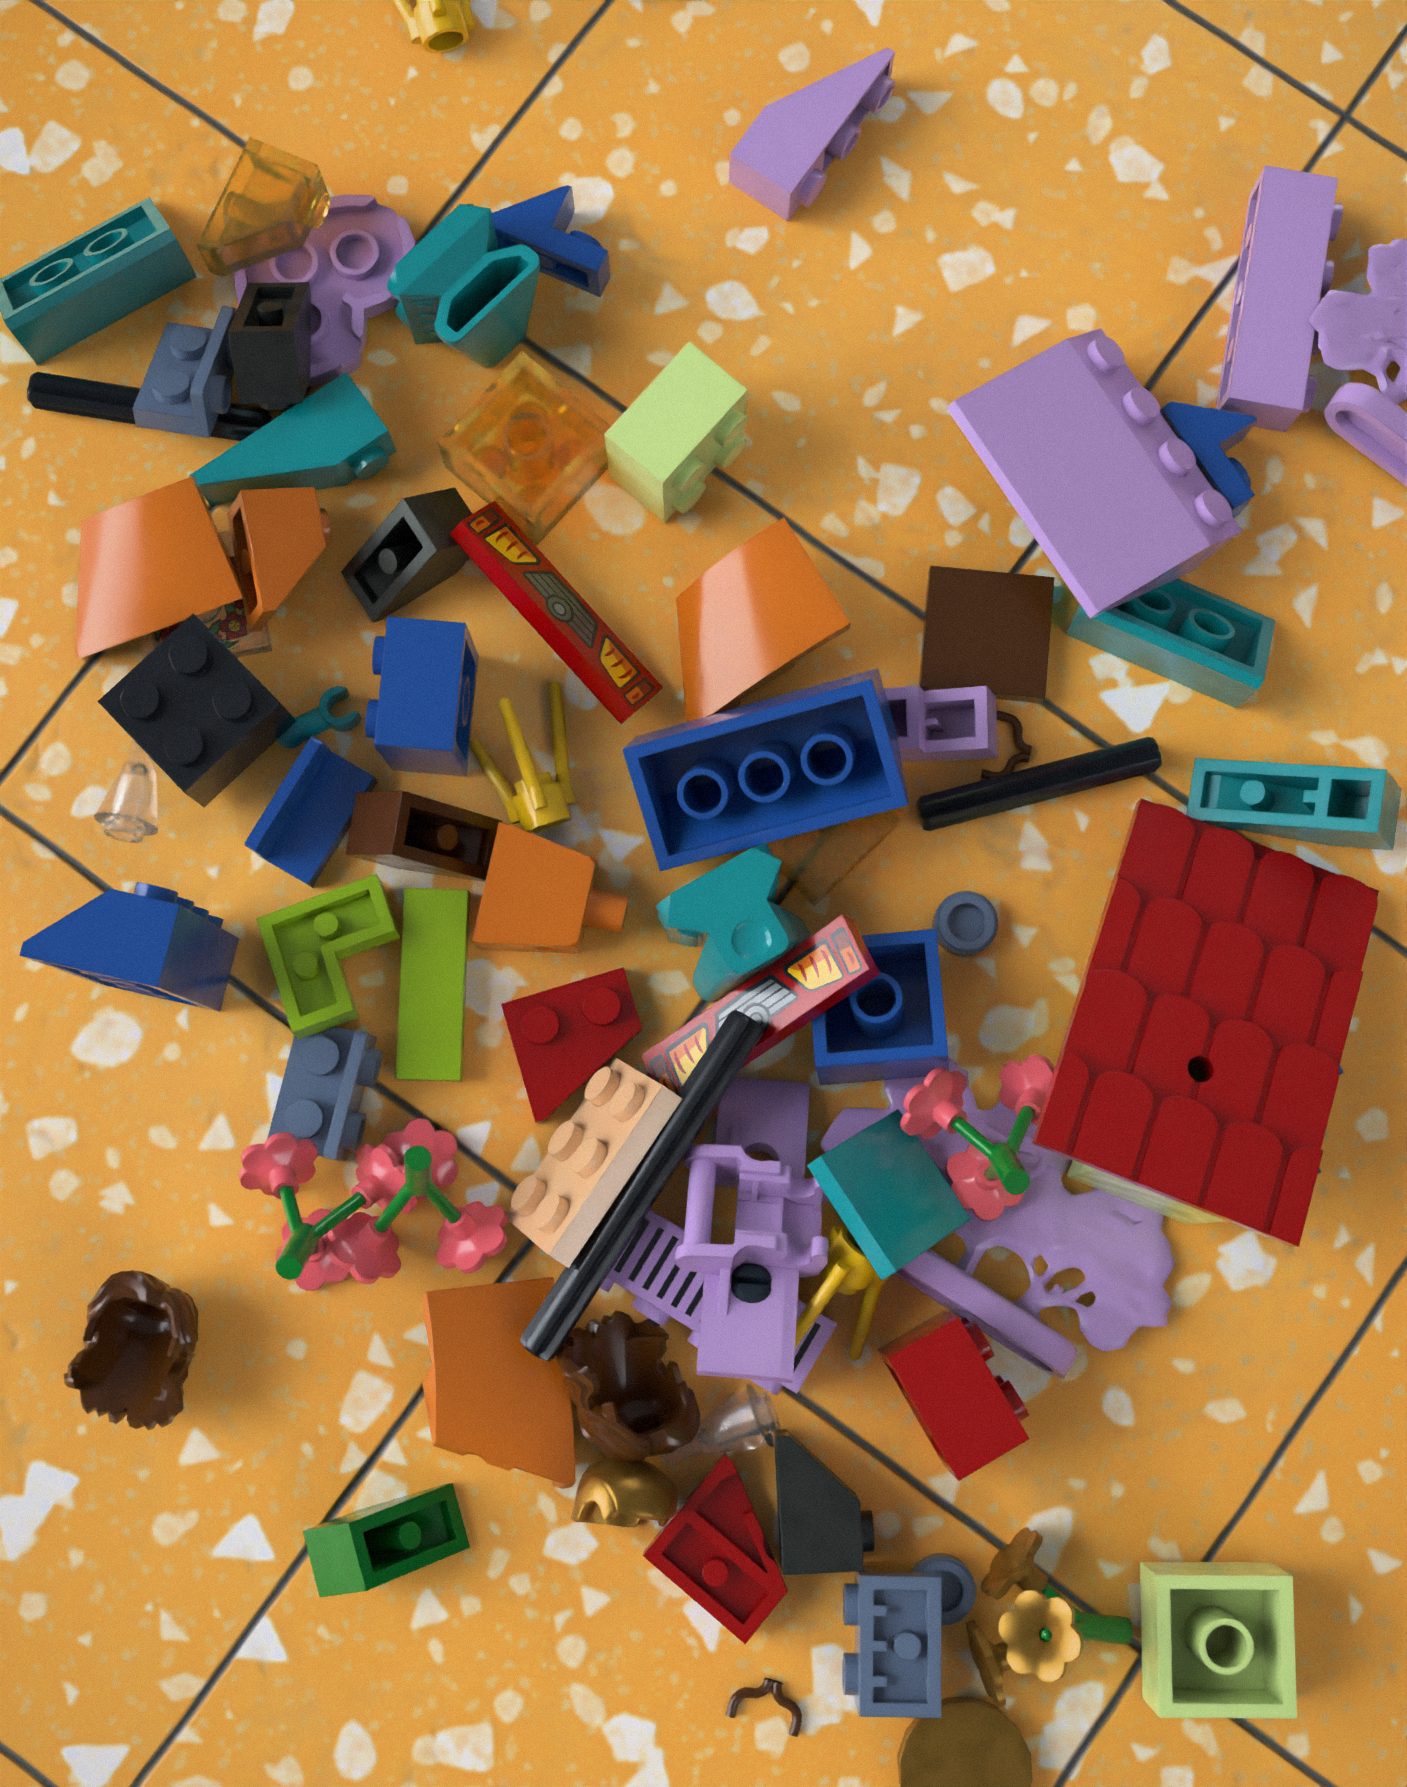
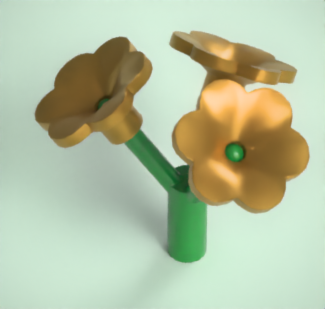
M1028 1527L1020 1530L1014 1536L1011 1543L1005 1545L995 1555L990 1565V1572L986 1575L980 1587L984 1594L993 1597L995 1600L1001 1599L1014 1584L1024 1591L1016 1599L1015 1610L1004 1613L998 1623L999 1634L1004 1642L994 1645L988 1640L983 1629L979 1628L975 1620L966 1622V1630L970 1638L969 1647L973 1660L980 1672L986 1693L989 1698H993L996 1707L1006 1705L1003 1690V1674L1005 1671L1013 1669L1019 1674L1034 1672L1040 1680L1054 1682L1063 1678L1069 1661L1078 1659L1084 1649V1640L1125 1645L1131 1641L1133 1636V1626L1129 1618L1080 1612L1047 1584L1048 1576L1033 1564L1034 1556L1042 1544L1043 1536L1036 1530L1031 1531Z

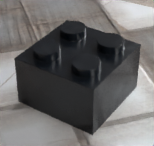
M194 613L97 701L186 795L204 808L297 722L286 708Z

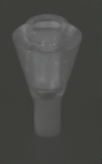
M134 740L129 760L122 766L94 815V819L105 826L104 833L107 836L129 843L142 842L143 836L154 835L158 832L155 762Z
M747 1384L700 1419V1428L689 1444L679 1447L672 1453L660 1455L663 1463L669 1466L702 1452L713 1454L773 1447L772 1432L780 1429V1422L770 1396L767 1392L757 1395L754 1388Z

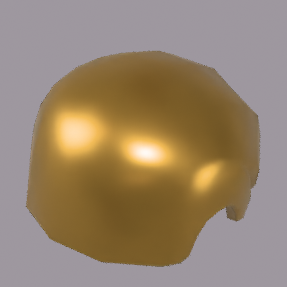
M608 1458L590 1465L583 1473L578 1484L571 1519L574 1522L621 1527H637L643 1519L658 1521V1525L663 1527L676 1514L678 1494L674 1484L654 1464L645 1460L618 1462Z

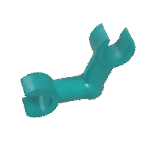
M333 687L322 695L318 707L295 717L297 722L278 738L277 742L284 748L294 749L310 739L311 736H316L330 728L339 732L350 731L359 725L362 717L358 711L349 713L341 718L331 715L333 705L343 701L350 695L346 687Z

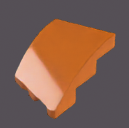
M195 476L167 485L81 520L75 652L78 659L184 621L193 613L197 616L245 597Z
M785 517L730 552L676 598L686 722L736 708L740 705L742 698L791 670L795 666V661L850 628V620Z
M549 1277L426 1291L421 1303L432 1365L422 1384L433 1446L462 1456L467 1454L477 1455L483 1458L487 1464L507 1471L516 1468L552 1480V1486L561 1489L572 1487L576 1482L575 1447L569 1387L563 1382L566 1375L557 1363V1355L549 1362L539 1359L528 1352L520 1342L521 1335L554 1286V1278Z

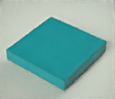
M899 1109L832 1148L807 1165L881 1280L895 1273L971 1220L917 1136H909L901 1129L900 1121L903 1115Z

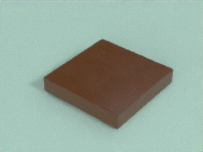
M930 566L918 686L924 691L987 686L994 693L996 699L1042 703L1046 695L1055 577Z

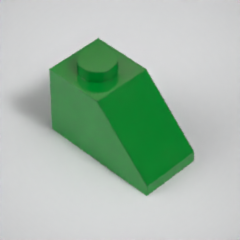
M453 1483L443 1484L356 1510L303 1531L319 1597L368 1591L470 1548Z

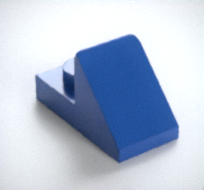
M571 186L559 187L492 213L499 249L519 244L526 245L539 256V272L601 298L610 279L608 250L603 249L600 242L586 233L580 231H571L569 234L565 233L575 211Z
M1171 401L1160 409L1161 415L1177 438L1184 441L1191 448L1195 455L1196 465L1212 488L1227 500L1231 507L1233 518L1237 517L1255 494L1250 489L1251 481L1245 468L1235 458H1228L1224 452L1246 437L1256 423V417Z

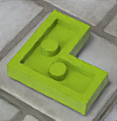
M377 874L256 918L291 1032L298 1040L359 1018L341 960L401 938L385 889Z

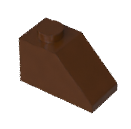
M406 791L356 793L345 855L396 869L485 882L499 822L502 823V820Z

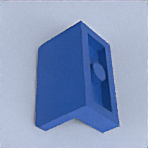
M311 736L245 841V846L260 858L313 888L351 826L356 793L372 792L378 781L371 774L331 752L324 742Z

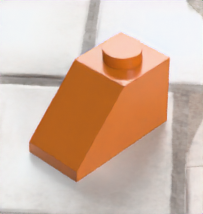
M315 487L240 490L227 512L239 582L245 594L243 604L249 632L261 631L329 544L331 533L329 516L324 508L319 509Z

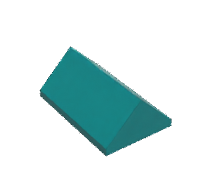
M148 197L1 278L0 312L9 330L34 362L39 365L197 276L171 228L151 198Z
M1177 578L1091 619L1079 603L1066 635L1234 708H1238L1259 690L1265 679L1276 620Z

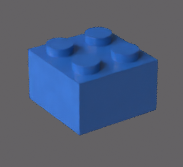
M387 616L385 636L375 637L372 670L374 675H381L378 700L369 699L365 731L367 738H374L376 751H379L392 771L467 777L479 655L466 623Z
M936 929L861 935L880 974L812 1020L815 1069L820 1085L926 1077L931 1070L937 1067H945L949 1071Z

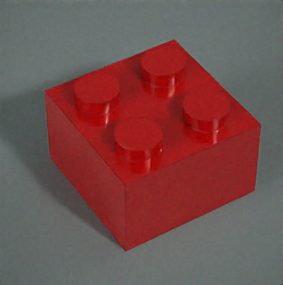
M943 1310L877 1349L942 1464L958 1481L1030 1439L1020 1423L1030 1416L1028 1410L1009 1380L1004 1382L1000 1375L996 1377L992 1375L985 1362L995 1355L974 1320L969 1322L966 1317L960 1319L958 1316Z

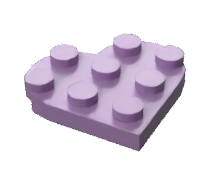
M347 194L224 215L238 306L248 283L310 282L311 364L308 386L317 387L331 382L344 372L348 374L355 372L362 363V350L367 342L368 319L390 311L393 307H397L399 303L387 290V283L395 269V264L416 245L407 220L402 215L399 217L393 209L378 204L373 196Z

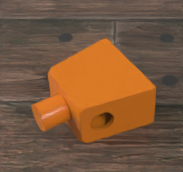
M499 822L472 942L477 948L483 950L577 954L581 951L586 926L622 934L630 896L595 889L599 870L596 859L510 824Z

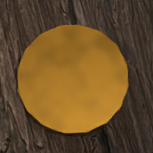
M971 1696L942 1699L941 1718H915L905 1730L897 1754L900 1787H1031L1033 1781L1031 1753L1017 1725L996 1705Z

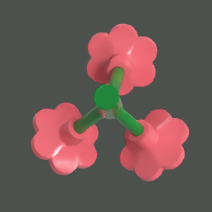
M1032 1054L1026 1057L1023 1063L1013 1060L1008 1061L1003 1065L999 1073V1078L1003 1084L999 1092L1000 1101L1006 1108L1014 1110L1018 1116L1006 1143L994 1145L992 1141L988 1140L967 1122V1114L962 1110L964 1103L962 1094L967 1086V1078L960 1071L949 1072L945 1067H937L931 1070L924 1079V1082L911 1088L903 1101L906 1112L901 1118L900 1127L909 1136L919 1134L922 1138L929 1139L935 1136L943 1127L950 1134L958 1132L970 1142L966 1152L955 1153L948 1159L945 1172L952 1182L950 1185L951 1189L964 1209L972 1210L974 1215L981 1221L989 1222L996 1220L1002 1214L1004 1207L1017 1205L1030 1185V1176L1021 1164L1017 1153L1030 1123L1038 1124L1053 1076L1054 1066L1044 1056Z
M416 1118L409 1121L403 1131L391 1132L383 1139L382 1144L390 1147L396 1153L400 1164L404 1165L405 1184L380 1216L372 1217L364 1212H356L350 1219L346 1218L327 1233L332 1241L328 1249L330 1260L339 1268L349 1269L352 1276L358 1282L373 1284L379 1277H394L401 1268V1260L396 1253L399 1248V1240L392 1231L391 1224L413 1196L416 1197V1200L429 1199L444 1216L443 1225L438 1232V1239L441 1245L436 1254L437 1262L445 1269L458 1267L465 1274L478 1271L484 1265L487 1257L497 1255L505 1247L507 1235L503 1229L508 1222V1215L499 1205L486 1207L482 1202L475 1201L467 1204L465 1207H455L438 1187L452 1184L457 1177L458 1167L453 1159L457 1151L456 1138L447 1130H435L427 1119Z
M280 1132L270 1136L264 1144H254L243 1151L241 1154L243 1168L238 1174L241 1186L249 1190L261 1189L264 1194L281 1199L287 1222L282 1228L284 1244L277 1251L275 1265L277 1273L282 1278L287 1280L295 1279L296 1284L301 1289L315 1291L321 1288L326 1281L339 1283L350 1274L349 1269L339 1268L330 1260L328 1249L332 1241L327 1233L360 1207L369 1209L377 1203L381 1209L385 1210L405 1184L404 1165L400 1164L396 1153L390 1147L380 1144L374 1148L372 1145L365 1143L357 1148L355 1158L359 1166L355 1174L359 1183L352 1188V1196L333 1211L317 1209L307 1219L301 1217L295 1195L299 1191V1184L308 1182L316 1172L313 1163L318 1157L316 1144L310 1139L296 1140L293 1134ZM415 1196L409 1200L401 1213L407 1214L416 1208L417 1200Z

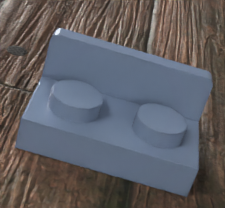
M222 306L213 329L167 322L132 408L136 427L210 438L219 413L226 414L231 403V380L234 375L228 331L235 316L236 308Z
M337 1026L300 1040L294 1036L267 1139L280 1132L291 1133L295 1136L296 1140L310 1139L316 1144L318 1156L336 1161H345L348 1150L356 1151L360 1146L366 1125V1113L358 1112L364 1087L373 1088L375 1086L382 1063L383 1051L374 1049L377 1037L368 1032L354 1031Z
M864 1566V1571L855 1572V1584L844 1583L843 1621L844 1625L855 1626V1653H843V1695H854L859 1717L941 1718L942 1577L939 1573L871 1571L869 1566Z

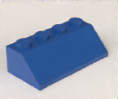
M878 668L636 736L622 749L660 871L900 808L909 804L896 728Z
M137 882L134 894L109 889L25 940L19 956L96 984L220 1012L239 938L222 929L224 919L209 915L208 910L194 906V902L178 897V892Z

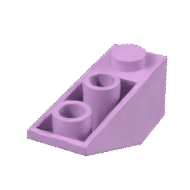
M887 47L765 106L730 153L729 183L786 221H789L800 204L809 207L821 192L827 178L824 172L836 157L841 161L844 160L855 146L861 133L859 124L869 111L874 114L879 113L890 98L896 84L891 79L895 52Z

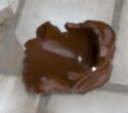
M135 1270L120 1271L112 1274L101 1285L87 1306L86 1318L88 1323L83 1336L85 1348L79 1351L68 1365L67 1373L63 1374L64 1384L69 1388L80 1390L81 1405L87 1415L93 1411H96L98 1417L108 1414L109 1422L115 1424L122 1421L127 1415L129 1427L135 1429L144 1426L147 1430H151L157 1424L165 1427L171 1424L175 1416L184 1409L183 1384L188 1376V1367L195 1356L194 1351L198 1341V1309L192 1297L186 1292L177 1288H171L169 1284L151 1274Z
M615 1310L611 1316L603 1315L601 1321H598L596 1318L590 1320L585 1326V1330L577 1327L571 1331L557 1353V1363L566 1375L563 1382L569 1387L570 1397L577 1406L580 1429L588 1441L602 1450L611 1459L618 1462H637L644 1460L646 1457L672 1453L679 1447L689 1444L694 1439L700 1428V1411L693 1390L687 1387L686 1382L682 1379L678 1364L674 1361H669L667 1366H665L661 1360L667 1351L666 1340L669 1339V1334L665 1329L660 1328V1324L649 1318L640 1323H635L630 1315Z

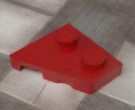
M624 967L501 1004L535 1123L547 1121L555 1113V1110L582 1085H585L606 1062L642 1031Z
M724 1452L677 1509L675 1516L669 1519L667 1524L643 1551V1557L746 1644L785 1596L788 1589L733 1459Z

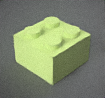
M689 341L604 434L609 477L663 523H666L676 510L682 514L686 513L703 494L706 488L703 480L717 465L722 469L727 468L746 445L747 440L743 436L745 435V425L748 421L746 416L748 390Z
M1140 1562L1142 1698L1159 1718L1297 1719L1293 1576L1272 1562Z

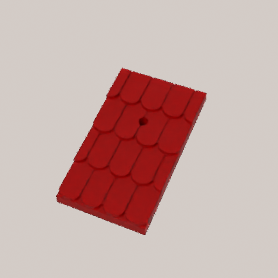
M1141 798L1136 803L1032 1144L1072 1159L1067 1177L1187 1225L1228 1221L1290 1247H1299L1324 1151L1321 1150L1340 1077L1339 1066L1363 976V971L1361 970L1378 907L1377 897L1379 890L1366 886L1363 882L1353 877L1342 874L1338 875L1307 863L1291 853L1276 851L1245 839L1242 835L1232 830L1217 828L1186 816L1173 807L1155 804Z

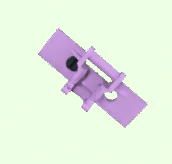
M735 1077L718 1104L715 1145H691L684 1156V1165L690 1170L684 1240L683 1244L676 1248L675 1264L687 1271L704 1273L696 1375L785 1383L793 1382L799 1278L819 1275L828 1263L829 1241L826 1237L821 1236L822 1206L828 1198L814 1177L805 1179L810 1084ZM753 1151H762L771 1155L775 1161H758L752 1159L747 1154ZM715 1186L736 1187L738 1189L734 1244L732 1245L710 1244Z

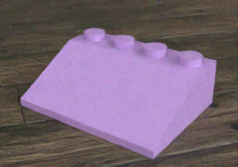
M1101 328L1061 341L957 398L946 408L1090 619L1192 572L1242 532V529L1232 516V510L1227 500L1209 484L1196 465L1195 455L1191 448L1184 441L1177 438L1161 415L1160 406L1156 398L1140 385L1124 362L1125 357L1119 345L1107 337Z

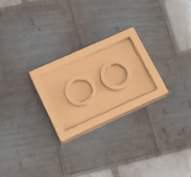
M614 1056L606 1067L599 1069L592 1076L585 1089V1099L570 1121L561 1124L553 1133L548 1144L547 1155L534 1174L526 1177L517 1186L511 1199V1208L507 1212L508 1221L547 1255L567 1268L571 1266L682 1101L681 1097L664 1085Z

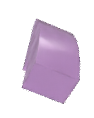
M918 685L884 688L896 728L902 762L998 758L996 696L987 686L924 691Z

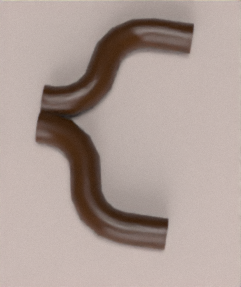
M997 710V720L1012 725L1015 746L1023 753L1015 754L1008 759L1005 768L1000 772L983 769L980 778L989 779L1012 773L1018 763H1028L1032 746L1023 741L1021 722L1010 713Z
M764 1678L762 1685L758 1688L744 1687L738 1689L732 1694L725 1714L727 1717L735 1718L738 1704L743 1698L763 1697L772 1687L775 1701L780 1706L788 1709L792 1714L789 1734L798 1737L802 1723V1713L799 1706L794 1701L786 1698L782 1693L783 1683L769 1678Z

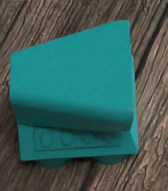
M459 204L395 264V269L387 283V290L399 301L396 308V316L411 329L415 344L444 342L480 366L493 368L526 337L540 271L539 256L530 247L523 244L499 249L491 208L478 207L473 204Z
M765 843L746 850L670 893L669 896L656 905V909L659 912L657 917L668 935V942L689 947L704 946L693 974V984L699 996L706 1002L713 1003L722 999L811 937L808 928L799 916L772 903L780 881L778 879L782 860L774 857Z

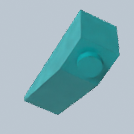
M344 372L305 398L302 403H298L189 476L196 477L205 499L210 505L234 502L240 490L315 487V490L346 486L357 478L365 480L378 474L388 464L389 457L397 451L386 426L349 374Z
M1195 758L1186 816L1212 826L1329 846L1393 850L1402 789L1387 769Z

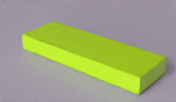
M404 888L395 1078L397 1080L462 1082L470 909L469 890Z

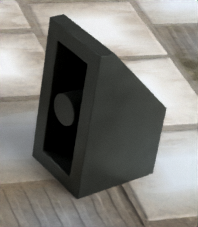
M310 282L248 283L228 331L239 404H258L260 408L266 410L286 409L294 405V403L303 402L310 380Z
M455 487L403 498L342 569L341 574L372 622L383 620L449 579L470 559L450 536V533L462 520L472 515V512Z
M787 1429L774 1430L779 1548L782 1574L798 1575L864 1571L863 1552H873L875 1550L872 1510L860 1511V1501L856 1493Z

